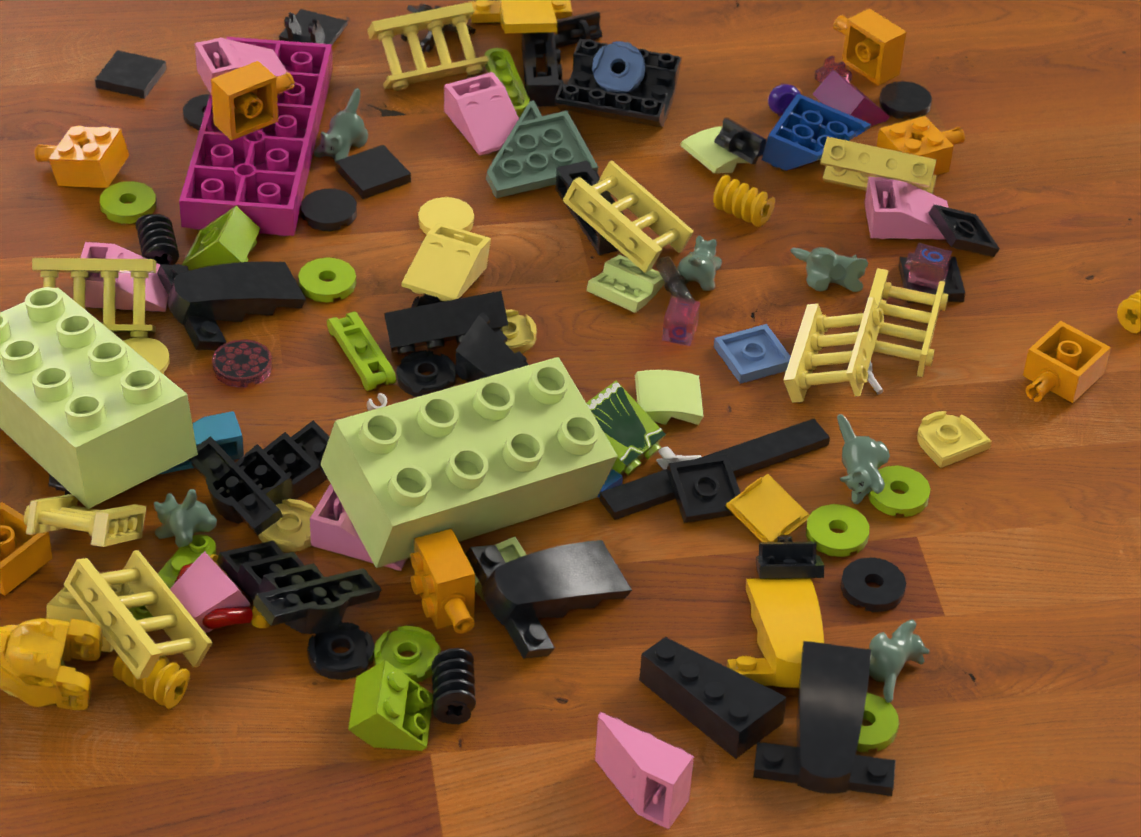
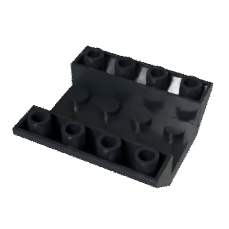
M580 39L573 54V71L567 84H560L555 96L554 103L561 110L663 128L674 99L682 57L669 53H657L638 49L645 64L643 80L637 88L629 93H612L600 88L594 79L592 70L595 55L600 48L608 44ZM616 62L612 65L611 70L616 74L624 72L626 65L623 62Z

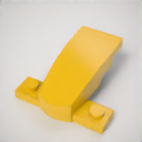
M570 0L469 1L472 2L474 13L470 17L471 23L501 22L504 33L557 32L556 20L572 17L573 15Z
M811 578L746 579V592L751 603V618L757 629V644L765 658L740 656L737 659H727V668L764 686L775 685L778 687L799 688L803 641L824 643L821 612Z

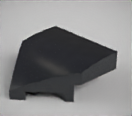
M781 535L778 536V542L759 543V556H756V568L759 579L824 578V563L821 557L816 555V542H793L792 536Z

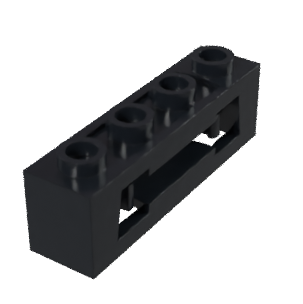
M554 32L522 33L524 81L529 100L534 101L537 107H557L554 99L560 84H564L562 80V65H560L559 34H554ZM543 54H545V72H537L536 77V58H543Z
M588 161L556 167V191L562 200L573 180L581 177L590 186L598 183L600 179L599 174L596 170L592 169ZM605 191L600 194L609 203L613 204L615 202L610 192ZM566 204L598 255L619 251Z

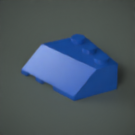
M797 93L768 135L761 160L785 171L822 158L827 136L850 141L868 130L871 124Z

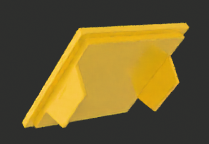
M769 474L754 481L742 493L725 505L761 542H778V536L789 535L804 524L810 516Z

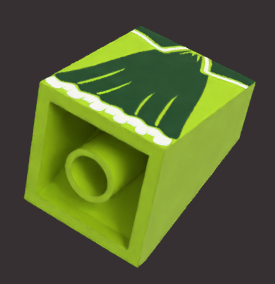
M614 381L587 402L588 407L618 455L612 469L620 475L625 472L629 476L642 464L639 460L644 456L649 460L661 449L659 442L666 434L617 381Z

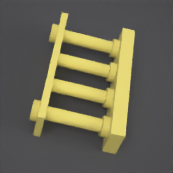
M472 2L372 21L367 30L370 40L379 39V41H382L392 74L385 80L383 84L384 89L393 88V90L397 91L407 88L408 84L466 72L468 75L482 72V69L489 61L488 56L476 58L466 25L474 13ZM453 24V26H456L466 60L451 62L442 32L444 25ZM428 29L432 31L441 65L427 68L417 35L419 30ZM404 34V36H407L417 70L402 73L392 40L394 35Z
M828 136L826 138L820 164L826 165L823 182L866 191L868 177H883L907 182L933 194L936 182V175H933L936 159Z
M610 161L607 164L598 183L592 186L581 177L574 179L562 200L644 273L652 269L663 247L669 244L680 253L694 232L614 161ZM608 191L618 201L611 204L600 194ZM628 208L639 219L631 222L621 212ZM649 226L659 237L652 240L642 229Z
M32 258V270L40 272V277H43V288H55L56 278L59 277V273H70V277L73 278V300L84 309L86 278H89V273H100V278H103V325L110 331L130 332V337L132 338L148 337V332H156V326L145 325V279L149 278V273H156V261L154 259ZM119 273H130V278H133V324H115L116 278H119Z
M877 268L869 297L875 298L878 308L882 309L883 314L926 323L928 327L927 331L884 322L880 326L878 334L924 342L922 350L876 340L873 352L919 361L917 376L923 377L925 366L931 367L935 349H930L939 311H945L949 294L943 293L945 281H939L935 295L891 286L892 283L887 282L889 270ZM892 297L931 305L933 308L930 313L886 304L887 301L883 299Z
M868 297L864 313L826 317L825 314L822 315L818 303L807 305L783 379L792 403L803 402L807 389L812 385L850 382L854 395L861 396L863 385L868 380L867 371L880 326L884 324L883 311L881 308H878L874 297ZM860 325L858 332L824 335L831 328ZM855 344L851 351L818 354L822 347ZM849 363L847 370L812 373L816 366Z
M68 494L31 500L24 514V524L27 525L26 534L34 535L67 528L89 532V536H92L91 545L106 547L142 538L147 506L133 504L106 510L87 509L86 507L77 506L78 499L74 495Z
M139 550L133 551L123 570L99 573L88 558L77 559L64 582V586L92 622L102 628L103 636L137 679L147 678L159 657L182 653L194 668L199 667L213 643ZM127 583L135 594L118 597L109 585ZM145 606L153 617L136 620L128 609ZM163 629L172 641L155 644L146 632Z

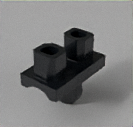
M598 11L556 20L557 32L555 34H559L560 47L578 43L580 39L593 40L603 37L600 28V12Z
M724 118L721 131L714 143L725 148V150L751 164H756L759 156L763 155L767 142L765 138L730 118Z

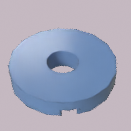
M616 41L599 49L594 57L592 70L594 79L600 88L607 92L621 94L629 93L638 87L644 78L645 64L641 53L635 46L628 42ZM616 62H623L626 65V69L624 72L616 74L611 70L612 65Z

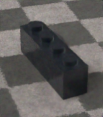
M502 291L384 313L391 352L398 351V355H406L416 352V347L426 345L427 349H437L444 347V342L456 340L457 344H460L477 317L483 312L490 319L488 325L493 331L497 332L500 330L503 333V331L508 330V321Z
M484 312L477 317L456 349L455 371L462 380L467 382L529 365L526 361L527 358L520 351L514 353L506 345L505 342H507L508 338L500 330L497 332L493 331L488 325L490 319Z

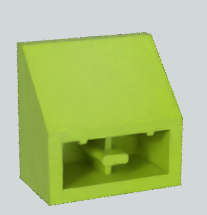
M384 660L356 677L348 730L372 747L422 751L427 748L433 694Z

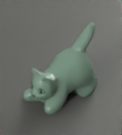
M360 89L354 90L345 110L338 112L331 118L328 132H321V144L314 151L315 157L330 156L334 158L336 164L337 160L348 157L350 146L361 148L366 144L368 130L365 128L363 119L356 113L360 102Z
M702 236L696 238L694 252H690L686 257L682 258L678 265L677 273L674 277L676 284L684 286L688 282L695 281L700 284L703 291L714 290L716 287L714 277L722 264L721 258L714 257L717 245L715 239L706 241Z
M795 247L791 249V253L796 258L807 262L806 282L814 290H827L830 283L839 284L853 292L863 289V284L858 279L865 274V268L868 266L866 259L857 258V255L852 257L838 255L825 247L815 248L811 252Z
M838 414L837 420L845 442L842 448V463L848 474L841 477L840 481L844 482L852 490V502L859 504L867 493L874 491L876 494H879L884 489L885 483L878 468L888 462L890 454L883 442L875 441L869 436H856L849 421L844 415Z
M194 489L188 491L182 504H178L172 494H167L164 503L154 502L158 519L162 523L155 530V535L158 538L175 536L177 547H184L192 543L194 533L210 532L216 527L217 519L210 513L206 504L197 501Z
M913 619L906 621L896 629L891 639L882 632L877 634L869 645V649H871L869 675L876 682H885L883 695L888 703L893 701L896 677L905 662L911 660L918 664H923L925 662L923 654L930 653L929 649L922 642L921 637L913 634L917 625Z

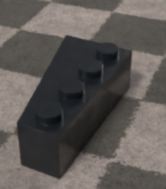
M664 637L641 654L639 681L735 759L783 724L787 701L786 696L667 637Z

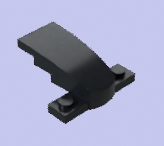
M238 262L213 265L189 271L187 266L180 264H160L157 271L168 294L169 309L173 316L184 325L196 350L220 351L226 345L227 341L215 320L242 322L246 314L272 316L276 307L302 308L306 301L285 262Z
M313 420L292 437L284 432L264 449L258 444L255 445L236 462L210 436L197 446L198 455L188 459V461L206 480L213 505L217 512L231 522L237 524L245 522L258 536L283 517L280 509L276 506L277 504H281L282 500L296 499L328 479L320 464L330 436Z
M602 540L548 548L519 557L507 563L504 561L496 545L470 547L465 553L482 586L483 598L494 617L505 626L523 659L549 656L555 648L538 618H564L570 609L596 608L601 600L623 599L632 591Z
M274 541L220 552L217 563L226 574L254 601L253 605L270 626L284 623L302 634H317L336 629L341 625L347 607L377 600L382 591L364 568L324 577L314 563L304 565L295 552L284 554Z
M803 641L796 719L797 747L757 742L753 778L797 783L800 787L818 793L837 794L849 790L892 796L895 760L856 755L868 688L871 649Z

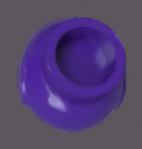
M789 84L774 87L768 97L770 109L777 115L782 116L797 93L802 95L801 90Z

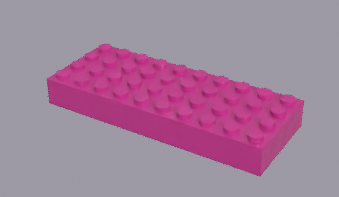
M226 37L229 40L274 50L286 71L292 75L295 88L277 95L278 122L232 141L214 125L212 96L210 94L179 200L181 227L203 229L237 206L261 228L259 233L294 236L333 71L332 44Z

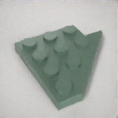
M530 101L487 170L486 180L495 198L555 185L556 167L588 161L592 169L598 172V165L568 111L542 116L535 102Z

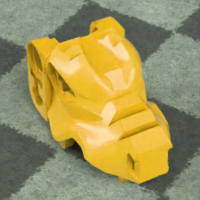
M37 618L25 621L19 625L0 627V689L12 692L29 706L39 708L57 704L59 708L70 710L87 709L91 696L90 678L83 673L76 672V668L61 666L60 662L61 660L71 661V658L87 661L99 659L103 645L102 628L93 622L71 618L70 622Z

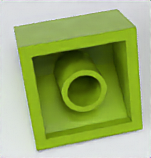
M235 206L199 231L182 265L187 266L189 270H195L213 265L248 262L247 255L257 244L256 237L261 228Z

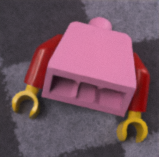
M204 551L194 563L181 567L177 579L170 590L205 633H209L213 629L251 622L257 628H266L270 625L255 606L253 610L249 607L251 605L217 563L218 555L212 554L209 556Z

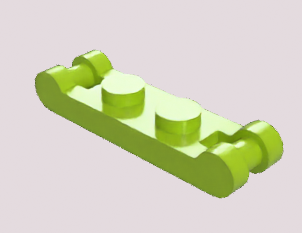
M356 311L347 313L344 318L338 319L333 317L327 319L329 333L338 341L360 376L366 391L376 389L377 385L382 383L390 385L396 382L392 366ZM379 370L377 373H372V371Z

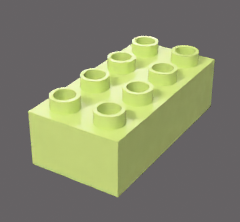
M58 287L36 289L26 296L25 302L0 312V428L87 509L198 455L187 393Z
M556 357L335 420L320 465L376 568L410 558L411 553L414 552V538L452 529L458 542L597 498L618 455L560 358Z

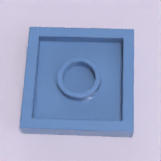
M767 324L714 338L715 350L740 384L787 370L791 356Z

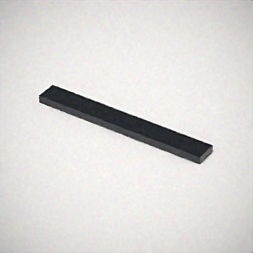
M811 419L700 458L728 455L736 478L828 446L830 437L815 419ZM666 470L602 491L599 498L614 520L676 499Z

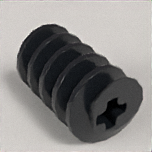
M148 214L138 218L136 230L142 256L147 259H154L158 264H176L179 259V251L172 221L165 215Z
M453 648L444 650L436 655L432 661L433 714L436 719L443 723H465L470 719L471 711L476 707L474 656L465 649Z

